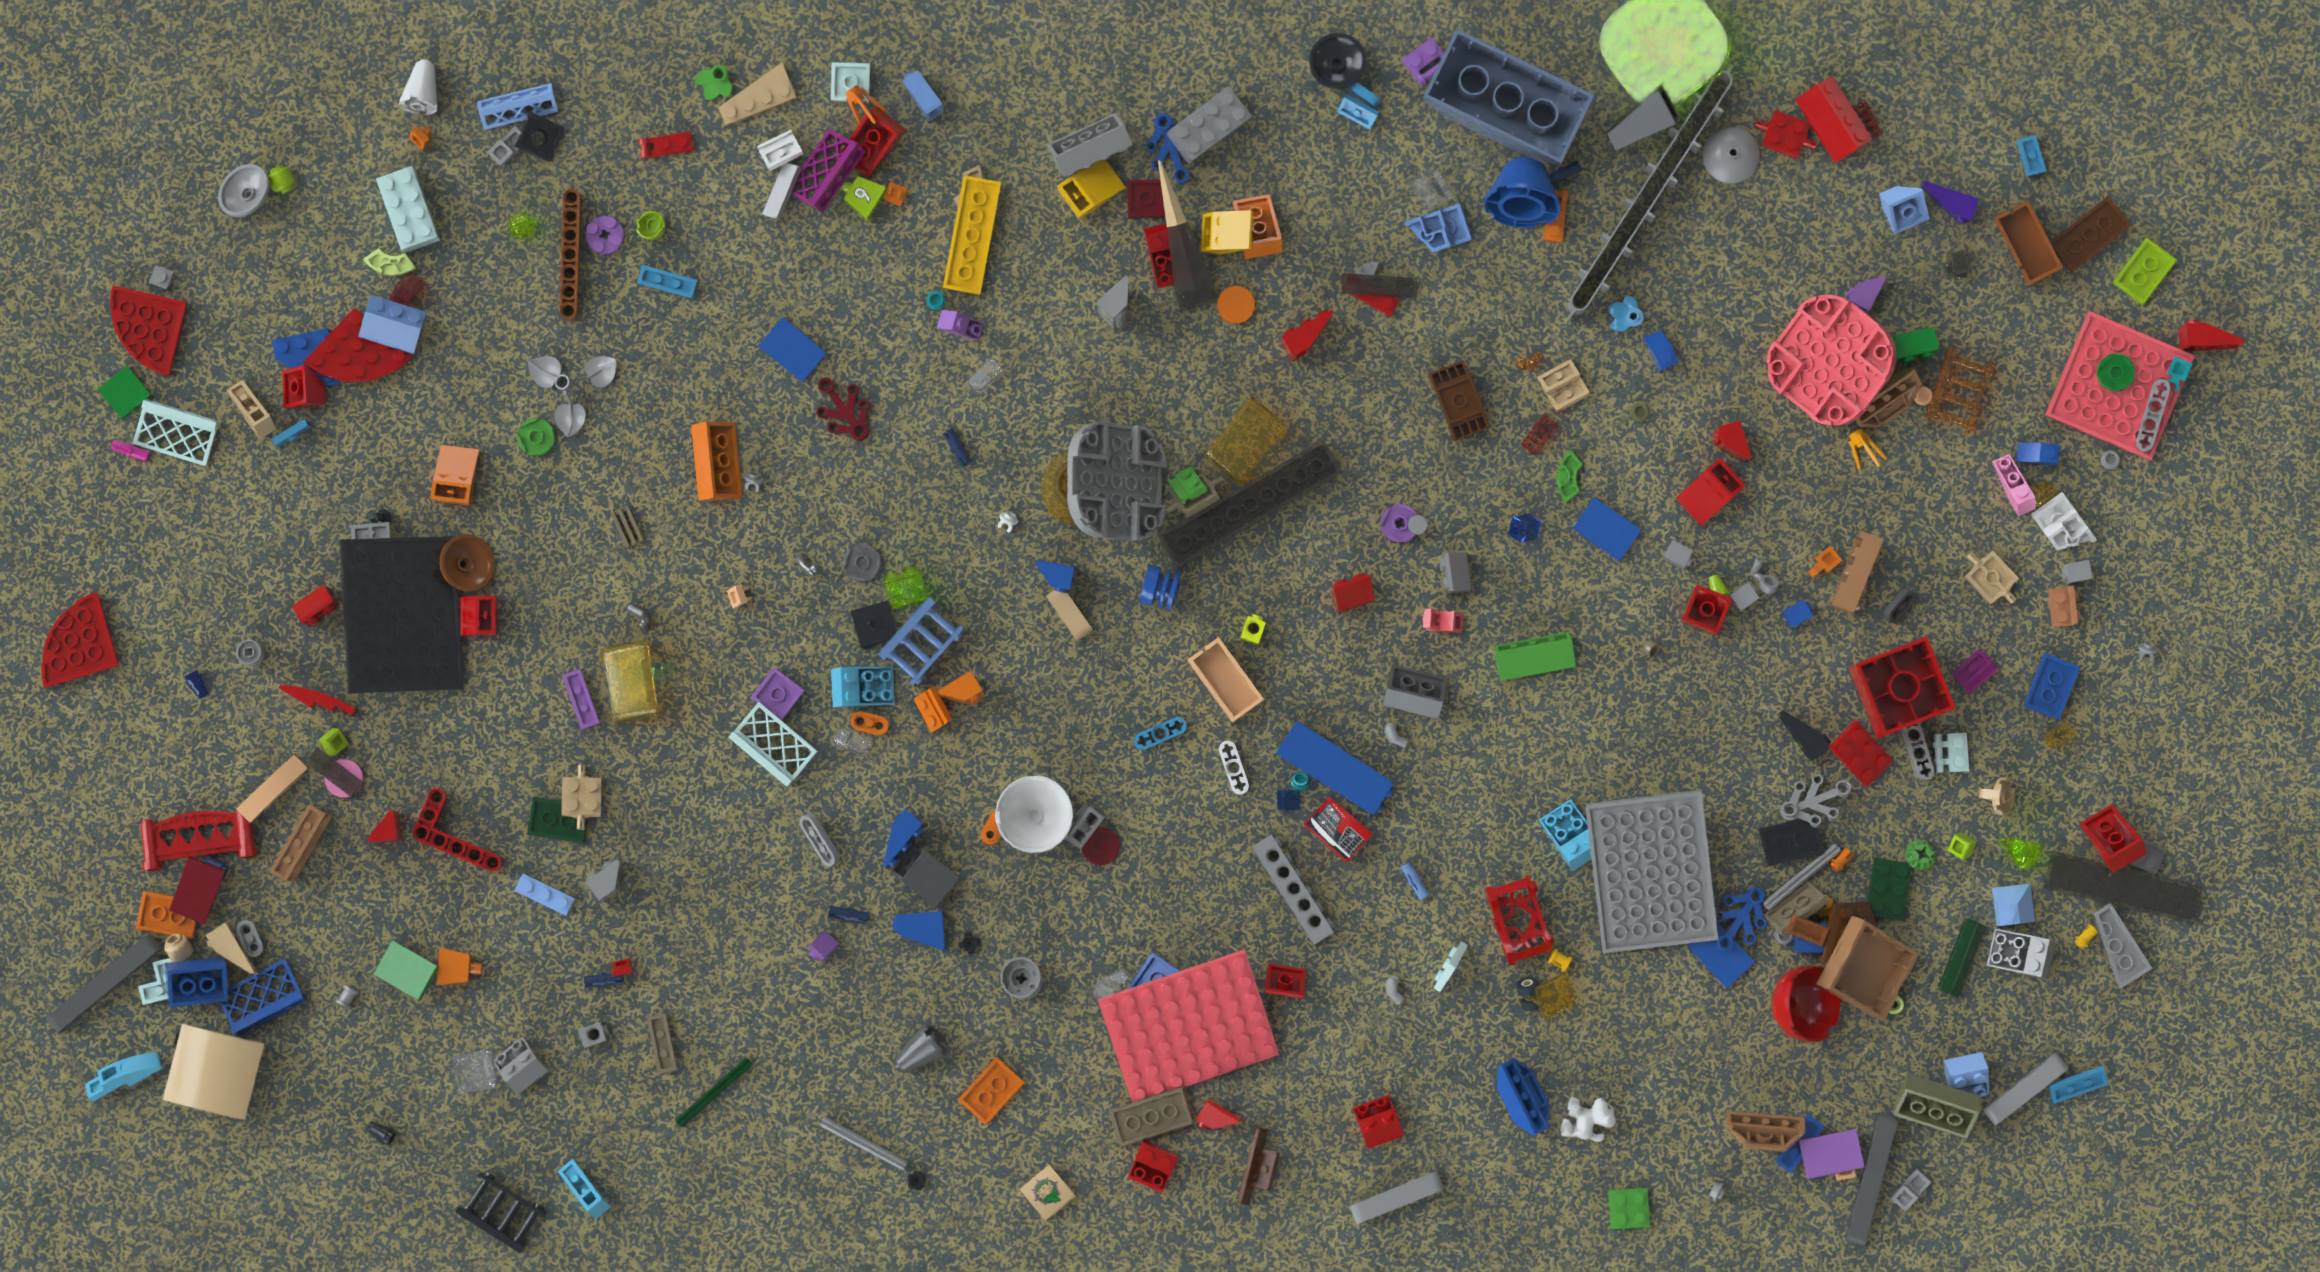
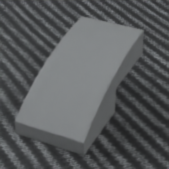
M514 126L503 139H499L487 152L500 166L520 150L514 147L521 131L517 126Z
M1916 1168L1891 1199L1906 1212L1932 1181Z

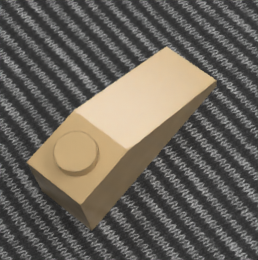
M243 380L226 390L259 439L276 430L270 415Z
M224 923L206 935L208 939L206 943L211 951L215 950V952L250 974L258 975L256 968L248 955L245 954L240 941L229 924Z

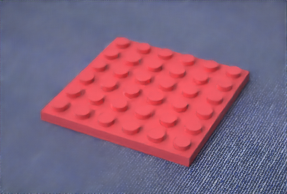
M2088 311L2045 416L2151 461L2184 381L2179 380L2180 388L2177 392H2174L2175 384L2170 383V392L2154 445L2149 451L2141 452L2136 448L2135 442L2152 385L2160 379L2166 381L2171 379V375H2168L2167 372L2174 356L2192 363L2195 355ZM2109 354H2123L2134 364V380L2130 386L2122 391H2108L2097 380V366ZM2164 383L2156 385L2159 391L2157 396L2153 394V398L2164 400V397H2160L2162 391H2166V388H2164ZM2153 401L2150 404V408L2152 411L2158 412L2161 409V404L2158 401ZM2152 419L2146 420L2145 428L2153 430L2155 422ZM2142 430L2141 434H2145V438L2140 440L2139 443L2142 444V448H2145V446L2150 445L2147 442L2148 436L2152 437L2153 433H2146Z

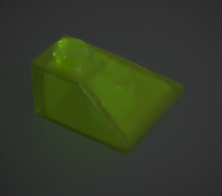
M2007 837L1997 839L1998 845L2012 865L2018 866L2017 869L2029 871V868H2035L2042 844Z

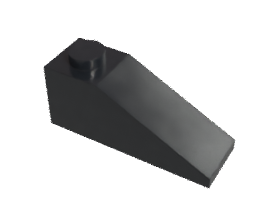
M1783 710L1777 713L1809 762L1829 749L1828 747L1831 742L1826 734L1822 735L1820 731Z

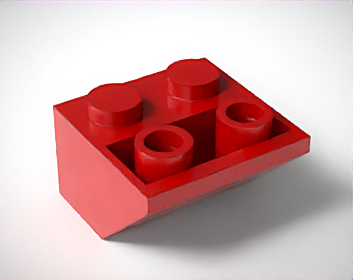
M323 584L293 605L292 608L302 624L307 627L310 625L314 627L321 622V617L325 614L328 616L333 614L337 610L336 607L340 604L327 586Z
M460 597L461 636H498V597Z
M1389 1095L1352 1108L1367 1149L1404 1136Z
M1143 1140L1127 1178L1163 1193L1179 1154Z

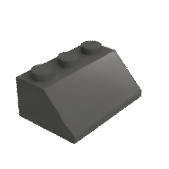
M1392 664L1382 705L1438 719L1444 701L1448 678Z

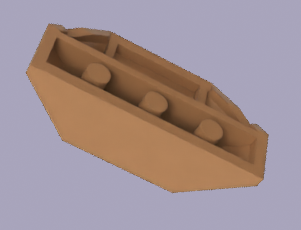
M1915 369L1894 371L1867 410L1855 420L1859 427L1880 428L1911 407L1918 389L1922 385Z
M1727 1111V1128L1746 1149L1785 1152L1805 1134L1804 1117Z

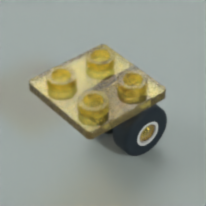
M1563 972L1539 985L1538 979L1534 977L1523 978L1516 984L1518 994L1525 997V999L1520 1000L1522 1008L1526 1011L1540 1009L1543 1020H1547L1575 1004L1567 972Z

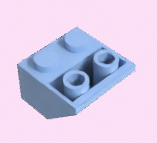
M1982 1052L1944 1060L1948 1086L1980 1097L1989 1095L1988 1067Z

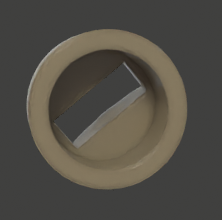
M1654 641L1645 642L1643 645L1645 654L1651 658L1656 656L1660 650V645Z

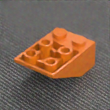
M441 445L430 497L433 502L472 506L479 449Z

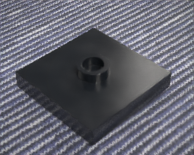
M888 601L851 611L861 648L888 641L895 635L896 628Z

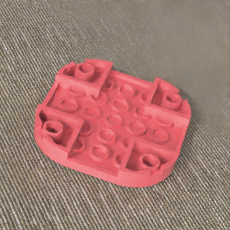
M1837 295L1815 296L1799 306L1797 314L1777 341H1773L1768 351L1766 362L1768 363V377L1773 387L1780 394L1786 396L1806 412L1812 420L1825 425H1844L1859 418L1890 379L1896 365V346L1890 333L1850 300Z

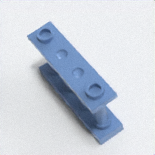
M930 597L920 605L877 654L883 660L886 657L888 659L891 658L912 677L909 681L911 685L915 683L918 685L925 676L923 674L949 644L953 640L955 642L958 641L963 635L961 631L964 628L961 625L955 629L934 610L935 607L933 605L935 602ZM924 615H929L950 634L944 643L921 624L922 621L920 619ZM911 629L917 630L938 649L931 657L909 639L907 634ZM899 643L901 645L904 644L925 663L918 672L896 653L894 648Z

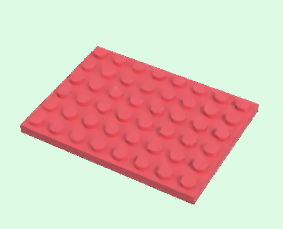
M1245 949L1098 999L1132 1102L1179 1087L1183 1088L1279 1055Z

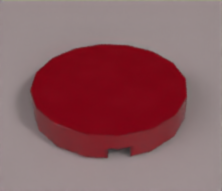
M1097 827L1082 847V853L1086 860L1092 864L1099 866L1109 864L1118 855L1120 848L1119 840L1110 829Z

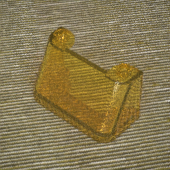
M1251 396L1207 451L1204 459L1239 487L1242 484L1247 485L1253 477L1250 475L1252 470L1274 442L1278 439L1282 440L1288 433L1286 430L1287 426L1263 404Z
M648 639L603 648V652H600L601 663H605L612 709H609L610 720H614L615 724L662 717L661 709L658 702H656L658 697L651 662L652 657L649 654L651 646Z

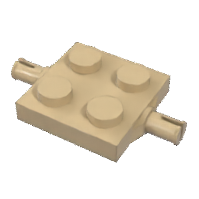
M1973 551L1966 556L1974 565L1964 578L1990 605L2002 596L2010 604L2017 599L2009 590L2019 578L1994 551H1991L1982 559H1979Z
M578 765V776L562 777V816L577 818V830H580V823L581 830H585L586 818L601 816V778L587 777L586 765L582 766V772L581 765Z

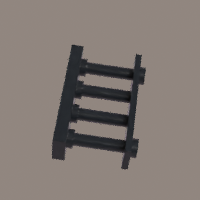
M479 1172L477 1176L483 1179L468 1204L464 1206L458 1205L454 1212L519 1254L522 1253L526 1247L522 1244L524 1242L523 1238L538 1214L542 1217L546 1216L547 1213L543 1211L545 1207L537 1202L532 1204L494 1180L496 1176L490 1172ZM490 1183L498 1188L499 1191L485 1213L479 1217L473 1213L475 1211L474 1207ZM505 1194L514 1198L515 1202L501 1224L495 1227L490 1224V1218ZM523 1204L532 1211L517 1235L511 1237L506 1234V1229Z

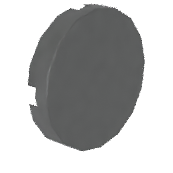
M857 544L847 550L843 566L850 578L855 581L866 582L878 575L882 561L880 554L874 547L868 544Z

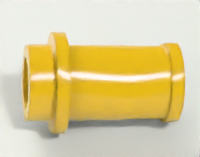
M2089 924L2079 937H2075L2074 943L2081 949L2087 948L2088 943L2098 934V931Z

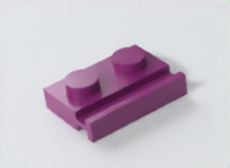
M1978 648L1951 675L1970 695L1995 673L1998 667Z

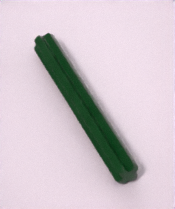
M744 1058L675 1119L678 1126H685L753 1065L748 1058Z

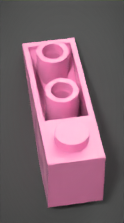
M2008 454L1992 461L2007 497L2018 517L2035 510V496L2011 455Z

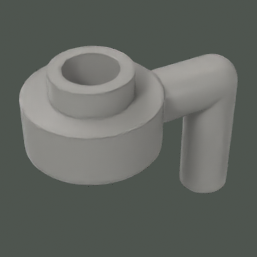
M1756 557L1750 575L1759 581V588L1764 593H1775L1779 586V581L1771 575L1759 573L1764 559Z

